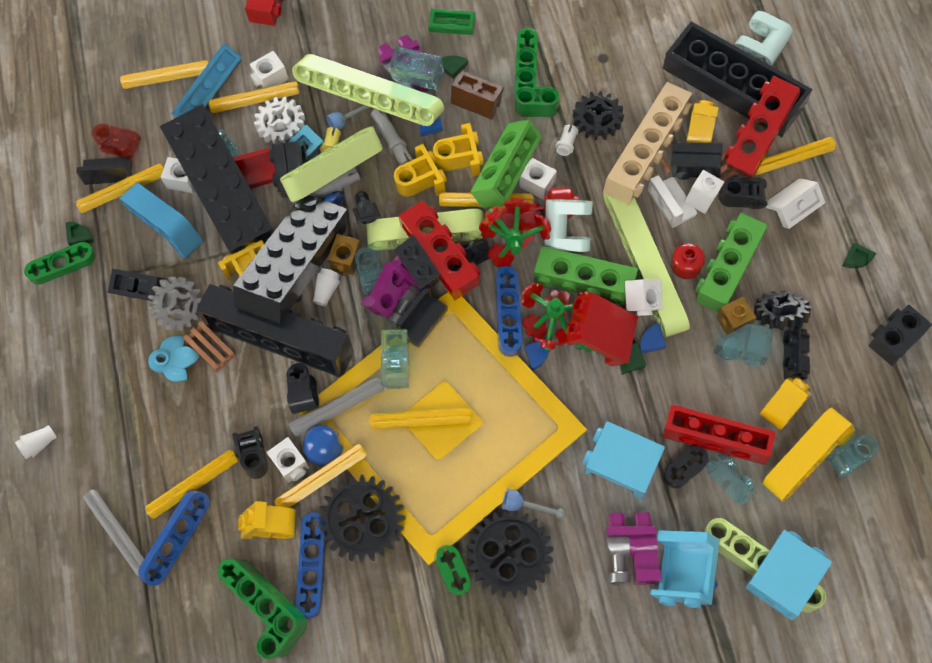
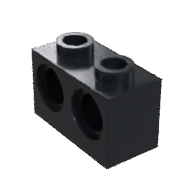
M112 269L107 293L153 301L148 298L149 295H155L156 293L152 289L153 286L161 287L159 281H168V279Z
M909 304L902 311L897 308L888 317L890 323L885 327L881 324L871 334L874 339L868 346L891 366L932 326V323ZM902 322L909 324L911 329L906 328ZM885 338L891 339L894 345L888 344Z

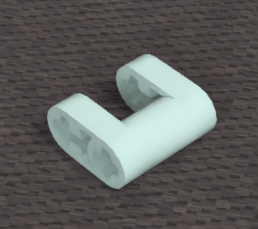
M757 11L749 21V26L757 34L766 37L763 43L748 36H740L734 45L772 66L793 34V29L788 23L766 12Z
M546 200L545 218L550 223L551 232L549 233L550 239L544 240V247L561 251H590L591 238L566 236L567 214L591 215L593 202L586 200Z

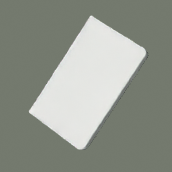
M658 175L650 179L648 192L672 228L696 217L697 211L694 207L684 202L687 197L674 177L662 181Z
M799 178L770 198L766 208L777 211L782 226L790 229L826 202L818 182Z

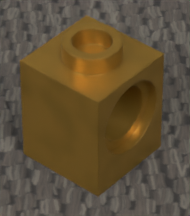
M336 234L327 259L332 271L340 275L349 274L354 276L363 251L360 240ZM342 255H350L347 259H339Z
M744 297L722 306L717 316L719 324L729 339L750 330L756 319Z

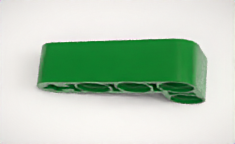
M523 28L517 34L515 111L523 117H553L559 109V92L553 87H536L538 36L534 29Z
M243 559L223 560L218 567V577L268 626L256 643L258 655L263 659L285 657L307 628L306 617L248 561ZM252 583L255 584L254 594L251 593ZM271 600L274 603V609L272 612L269 610V603ZM289 618H291L293 622V627L291 631L288 629L287 625ZM273 640L276 643V649L274 652L271 649V643Z

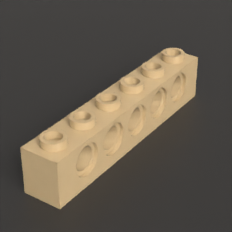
M666 82L609 173L603 191L604 194L630 205L634 197L638 198L644 188L642 183L644 180L649 181L654 171V163L659 164L663 157V148H669L674 137L672 135L673 132L679 131L683 123L682 117H687L693 105L690 103L691 92Z

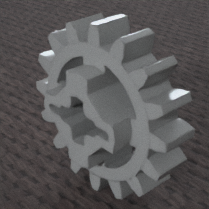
M168 277V281L160 280L161 287L153 286L152 289L156 293L155 295L148 296L150 300H153V304L149 305L148 309H154L155 311L151 318H159L157 325L165 326L168 330H173L174 328L175 330H183V326L191 327L190 320L199 319L195 313L198 303L202 299L196 296L200 290L192 289L194 282H186L184 277ZM174 287H179L184 292H179L178 290L174 289ZM173 315V317H176L177 320H172L167 316Z

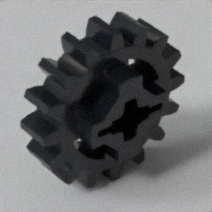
M599 91L598 96H595L593 92H590L589 98L584 95L581 96V102H576L575 109H573V124L578 126V133L585 131V138L594 135L595 141H597L598 136H602L604 140H607L608 133L611 136H615L616 130L621 129L624 114H622L623 106H618L619 100H611L610 93L606 97L603 96L602 91Z
M771 291V295L764 293L762 298H757L754 305L756 320H761L762 326L769 324V329L776 328L780 331H783L784 327H788L790 330H794V326L802 328L803 323L809 322L811 314L809 300H804L802 295L796 297L795 292L781 291V294H777L775 291Z

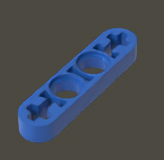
M504 266L498 269L495 277L498 348L503 355L513 357L520 352L522 346L519 282L516 270L512 267ZM503 276H508V279L510 280L509 285L506 288H504L505 279L503 278ZM510 296L514 299V303L510 305L504 304L501 301V297ZM510 317L515 320L516 324L511 327L506 326L502 319ZM512 334L513 348H510L507 344L508 335Z
M191 490L184 495L140 565L138 576L141 581L151 586H157L166 578L208 510L209 498L205 493ZM194 498L199 502L198 507H195L192 503ZM185 511H188L189 513L193 514V516L191 517L184 513ZM185 519L187 522L186 529L178 533L176 525L179 520ZM171 542V553L163 556L161 553L163 545ZM158 558L164 562L163 564H160L159 562L155 561V559ZM150 569L156 571L154 577L148 573Z
M315 512L309 513L303 518L300 536L296 608L307 619L314 618L321 612L326 549V542L323 539L327 532L320 531L319 528L326 525V523L318 520V517L322 515ZM316 519L318 524H321V527H316L315 536L317 538L321 537V540H306V537L312 538V530L307 526ZM310 545H317L320 549L319 555L314 559H309L305 555V551ZM314 571L318 574L317 582L311 586L304 584V575L307 572ZM317 590V594L311 593V601L316 606L312 607L310 612L307 613L302 604L307 603L308 594H302V591L312 592Z

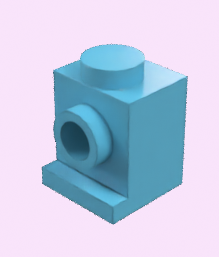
M306 124L289 142L305 140V144L308 145V150L306 151L308 161L324 142Z

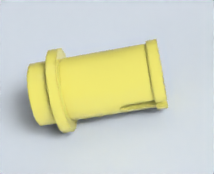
M333 127L327 128L324 144L320 146L321 153L338 144L341 136L339 129L335 128L334 136H332Z

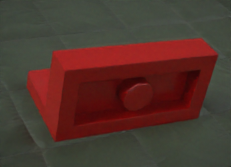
M270 148L233 157L250 189L273 183L272 176L275 173V166L269 158Z

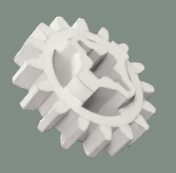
M274 97L273 103L266 100V107L259 106L260 113L254 115L256 119L254 125L259 137H263L266 143L272 140L273 144H277L278 141L285 143L286 140H291L305 126L304 121L306 120L301 106H296L295 100H291L288 103L286 97H283L282 101H278L277 97Z

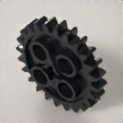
M364 475L360 476L359 482H356L350 476L349 485H346L341 480V489L337 490L332 487L331 490L334 496L324 497L329 504L328 506H320V509L326 512V515L318 517V520L325 522L326 525L319 529L321 532L329 533L323 539L325 542L334 541L330 546L332 551L340 547L338 556L341 558L348 552V558L351 562H353L356 555H358L361 563H364L366 555L372 561H375V553L378 552L384 557L383 549L387 547L393 550L394 548L390 542L392 540H401L396 535V531L405 530L398 523L406 520V517L398 514V512L405 508L404 505H396L401 498L399 495L391 497L394 488L390 486L384 489L386 483L384 480H381L376 485V478L374 476L370 478L369 482H366ZM370 496L379 498L378 505L374 508H367L365 506L366 499ZM345 503H350L353 505L352 512L347 516L341 515V506ZM382 510L385 511L384 515L366 518L363 525L359 521H354L343 527L339 526L343 521L359 519L360 513L371 516ZM377 521L385 523V530L381 534L372 533V526ZM350 529H358V539L354 542L347 541V532Z
M504 510L502 518H499L494 512L492 522L486 517L483 518L485 527L476 525L475 528L479 534H470V539L475 544L467 545V550L473 552V554L466 556L467 561L475 562L469 567V571H478L474 577L475 582L483 579L482 589H486L489 585L492 586L491 595L493 596L498 590H502V598L504 599L507 592H511L513 598L516 599L517 591L521 590L524 596H527V587L536 591L537 585L535 581L545 582V578L541 573L550 574L551 569L545 564L553 563L554 559L546 555L553 552L554 548L545 545L551 541L550 536L542 537L545 527L536 528L538 519L528 522V513H525L522 519L518 518L517 510L514 511L512 517H509L507 510ZM509 530H516L519 532L520 537L518 540L510 541L505 535ZM529 539L530 542L515 551V558L512 559L508 556L503 559L506 549L512 552L524 540ZM489 545H493L498 548L499 552L496 556L489 557L484 554V549ZM531 551L536 555V559L531 563H527L522 560L521 556L524 552ZM503 559L494 569L490 568V565ZM504 567H511L515 574L512 578L505 579L500 576V570Z

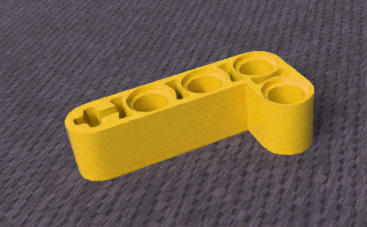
M829 408L766 476L762 485L782 502H785L836 446H843L855 432L854 425L836 410Z

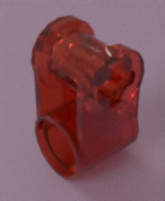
M103 123L98 124L92 130V137L97 142V147L101 152L133 159L141 141L139 134L129 129H121Z

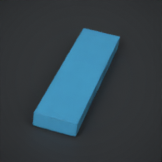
M223 43L171 114L174 117H178L201 104L206 107L242 57Z

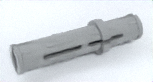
M374 109L371 112V117L386 140L389 152L395 156L400 166L412 161L413 158L406 149V142L400 138L386 112L381 111L380 113L378 109Z
M354 167L309 195L321 199L332 194L334 191L341 192L342 188L361 181V178Z

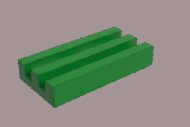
M431 9L428 26L429 32L473 35L476 12Z

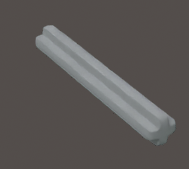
M376 377L290 422L289 426L293 434L298 436L382 392L384 385Z
M94 489L90 490L83 496L84 501L135 574L138 575L139 567L144 560L143 556L98 492Z

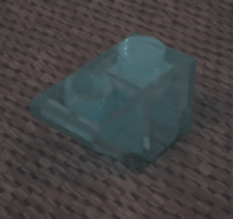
M748 323L718 340L714 354L719 355L725 360L737 359L745 361L750 366H764L769 357L774 329Z

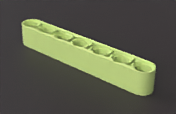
M306 55L292 69L295 79L303 84L423 126H430L444 111L442 101L435 96L316 55Z
M603 193L606 207L629 260L634 268H638V280L661 279L663 309L652 310L657 324H660L663 336L666 338L689 330L690 324L687 314L635 198L628 205Z

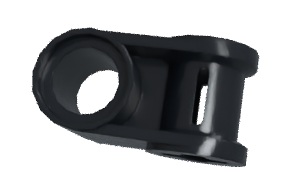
M730 177L723 184L719 200L726 207L762 209L768 205V200L765 198L767 181L763 178Z
M293 364L286 373L287 402L292 414H297L319 408L316 379L309 374L308 367L305 364Z
M255 426L253 430L240 434L237 432L232 433L234 445L243 470L250 478L259 479L267 473L268 463L259 427ZM260 460L256 467L249 468V464L252 461Z

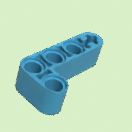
M139 183L134 184L119 198L120 202L132 214L166 238L174 250L186 259L203 243L201 237L183 215Z

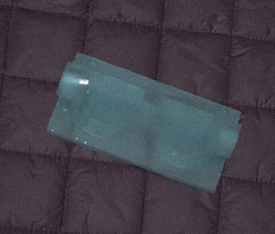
M717 454L716 457L719 461L717 463L714 460L710 461L705 466L708 469L707 473L720 486L728 479L731 483L724 491L736 504L740 503L743 506L750 500L747 496L749 493L752 496L757 494L754 490L756 485L747 475L741 476L735 470L737 464L728 455L723 457L721 454Z

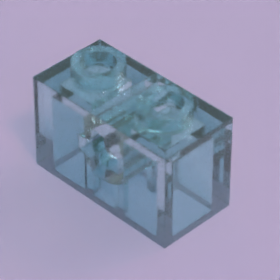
M398 46L395 47L389 65L393 80L433 90L438 89L444 71L441 57Z
M381 330V381L384 389L409 388V336L407 330Z

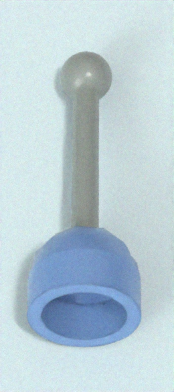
M363 105L345 115L341 112H333L328 114L326 119L329 126L333 127V132H335V128L341 130L345 126L347 118L370 107Z
M508 488L503 497L502 509L516 511L524 506L554 514L559 519L564 518L566 515L565 510L562 508L556 510L523 501L522 495L513 489Z

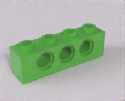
M530 119L507 124L471 189V194L482 208L504 206V202H507L542 137Z
M740 213L737 220H731L726 230V233L729 234L726 240L721 239L716 249V252L719 253L717 259L711 258L705 272L709 273L706 280L701 278L695 289V292L699 293L696 299L697 303L718 313L722 306L729 304L765 233L767 224L743 213ZM735 240L742 241L744 245L737 244ZM724 260H731L734 262V265H729ZM714 280H721L724 282V285H718Z
M541 246L534 270V282L540 283L546 288H561L568 293L593 292L614 304L623 305L626 304L625 281L636 280L638 268ZM558 269L565 270L566 273L557 274L555 271ZM587 275L590 277V279L582 280L579 278V276ZM612 281L614 285L607 286L603 282Z

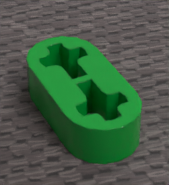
M450 545L441 546L435 552L434 559L445 587L452 594L462 595L470 588V577L458 550ZM444 550L454 554V557L451 558L453 565L451 569L447 562L440 561V558L443 556L442 551ZM453 571L456 572L458 578H464L465 582L461 584V590H458L457 587H451V583L454 581L451 573Z

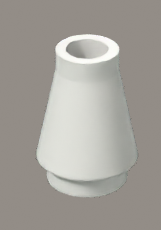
M324 268L321 269L320 273H317L313 303L327 307L328 301L340 283V274Z
M48 425L45 428L20 436V440L16 441L15 444L24 458L28 459L31 456L34 458L57 437Z

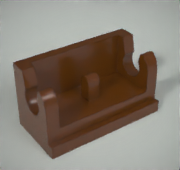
M461 71L452 84L450 103L492 120L495 116L496 106L500 107L504 87Z

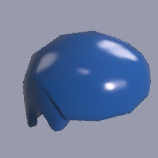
M317 425L309 430L304 436L303 450L306 458L312 463L323 467L340 456L343 452V446L338 441L339 433L327 425Z

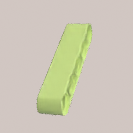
M367 127L287 173L280 180L290 201L294 202L308 196L374 156L383 149L374 127Z
M467 209L437 213L439 216L437 220L441 225H447L452 233L451 239L454 242L473 241L476 238H483L479 230V225L484 220L482 210ZM399 217L376 219V221L366 224L368 248L371 250L396 249L409 238L400 226ZM426 227L422 229V232L429 233L433 229Z
M722 518L710 521L704 532L712 535L711 528L715 527L721 529L724 534V538H718L720 540L718 552L754 576L759 568L757 561L759 559L764 560L770 550ZM734 544H742L746 548V554H738L734 549ZM819 584L813 592L816 597V604L807 602L802 611L807 613L814 612L825 603L826 593Z

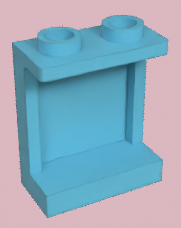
M606 421L604 428L598 427L593 439V442H596L594 450H588L582 464L586 465L585 474H596L634 491L633 496L642 500L665 446Z
M658 530L657 541L664 545L661 581L658 590L651 589L650 595L657 598L659 604L665 606H676V602L684 603V606L690 608H701V604L712 605L720 540L708 532Z
M783 530L754 576L749 580L745 589L790 620H794L801 613L832 561L819 548H811L805 544L802 537L795 532Z

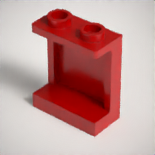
M593 292L579 296L573 304L572 318L567 328L566 343L569 345L580 343L606 356L604 363L611 367L626 364L629 362L638 316Z

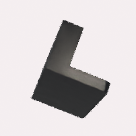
M130 157L83 160V166L77 167L76 173L85 185L116 183L131 176L132 160Z
M424 287L396 323L399 336L419 348L446 314L448 306L432 297L429 287Z

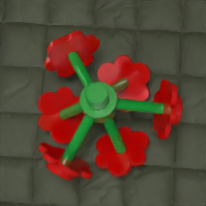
M515 198L504 202L503 207H492L486 212V218L479 225L483 238H494L498 234L506 241V245L494 244L487 253L495 266L510 267L511 262L514 260V256L510 254L511 250L512 253L519 254L522 251L521 248L526 247L528 242L534 240L535 233L539 232L543 240L550 239L551 226L546 218L538 214L534 215L536 228L531 223L519 220L520 214L531 211V204L523 199ZM505 211L514 213V224H511L508 228L501 220V215Z
M533 282L522 292L523 300L521 305L531 309L537 301L546 307V313L542 317L530 314L528 318L526 317L522 320V326L526 328L525 332L528 336H533L534 341L541 342L540 347L545 348L546 351L550 349L555 350L556 346L566 344L569 323H566L564 317L567 315V311L573 310V305L569 301L570 294L567 291L559 293V291L553 290L551 296L542 299L540 293L542 292L543 285ZM580 292L578 293V297L588 294V292ZM548 318L550 319L549 329L545 327V321ZM559 320L562 329L556 331L555 337L558 339V342H554L552 337L555 322ZM547 334V339L544 340L543 337Z

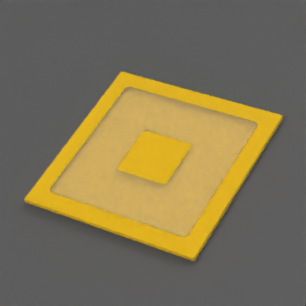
M449 292L438 299L448 306V311L419 348L399 336L397 332L318 395L320 407L376 377L383 383L384 390L319 425H327L339 433L338 441L343 446L342 454L359 443L364 447L367 456L347 470L357 482H359L361 475H364L366 482H369L370 478L374 476L376 478V485L381 480H384L386 482L384 489L390 486L394 488L391 497L399 495L401 499L396 505H404L405 508L398 512V514L406 517V520L398 523L405 529L400 531V533L428 566L435 561L434 556L438 548L445 545L453 546L478 525L483 518L502 504L504 494L508 488L516 491L519 490L587 432L584 425L518 355L507 357L499 351L498 334L463 297L454 300ZM470 408L472 411V422L381 429H372L370 426V415L377 413ZM315 409L301 412L300 415L303 416ZM370 496L372 500L378 505L379 498L376 496Z

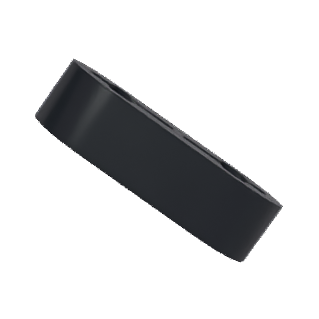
M693 446L674 460L666 468L664 474L666 484L676 489L683 487L693 479L708 463L709 458L706 450L699 446ZM691 454L693 456L700 455L701 464L695 462L689 466L688 463L692 458ZM682 468L685 470L680 477L681 481L678 478L675 480L671 479L672 470L675 473Z

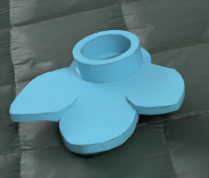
M177 335L165 339L160 349L153 351L149 355L148 364L151 370L156 373H163L168 380L182 382L187 380L185 368L193 365L199 359V354L194 349L183 346V336ZM158 358H165V359H166V360H165L164 362H162V363L157 362V359H158Z

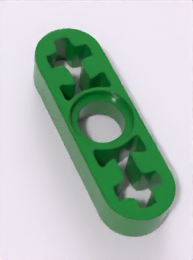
M79 242L29 262L25 266L24 274L31 283L40 285L91 265L96 258V253L88 243ZM82 251H86L84 258L80 257ZM58 259H66V264L62 268L54 267ZM36 269H40L38 276L34 275L36 274Z

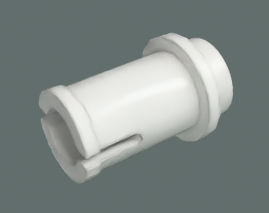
M565 125L560 140L556 142V151L562 156H568L574 150L573 143L578 134V129L573 125L570 132V125Z

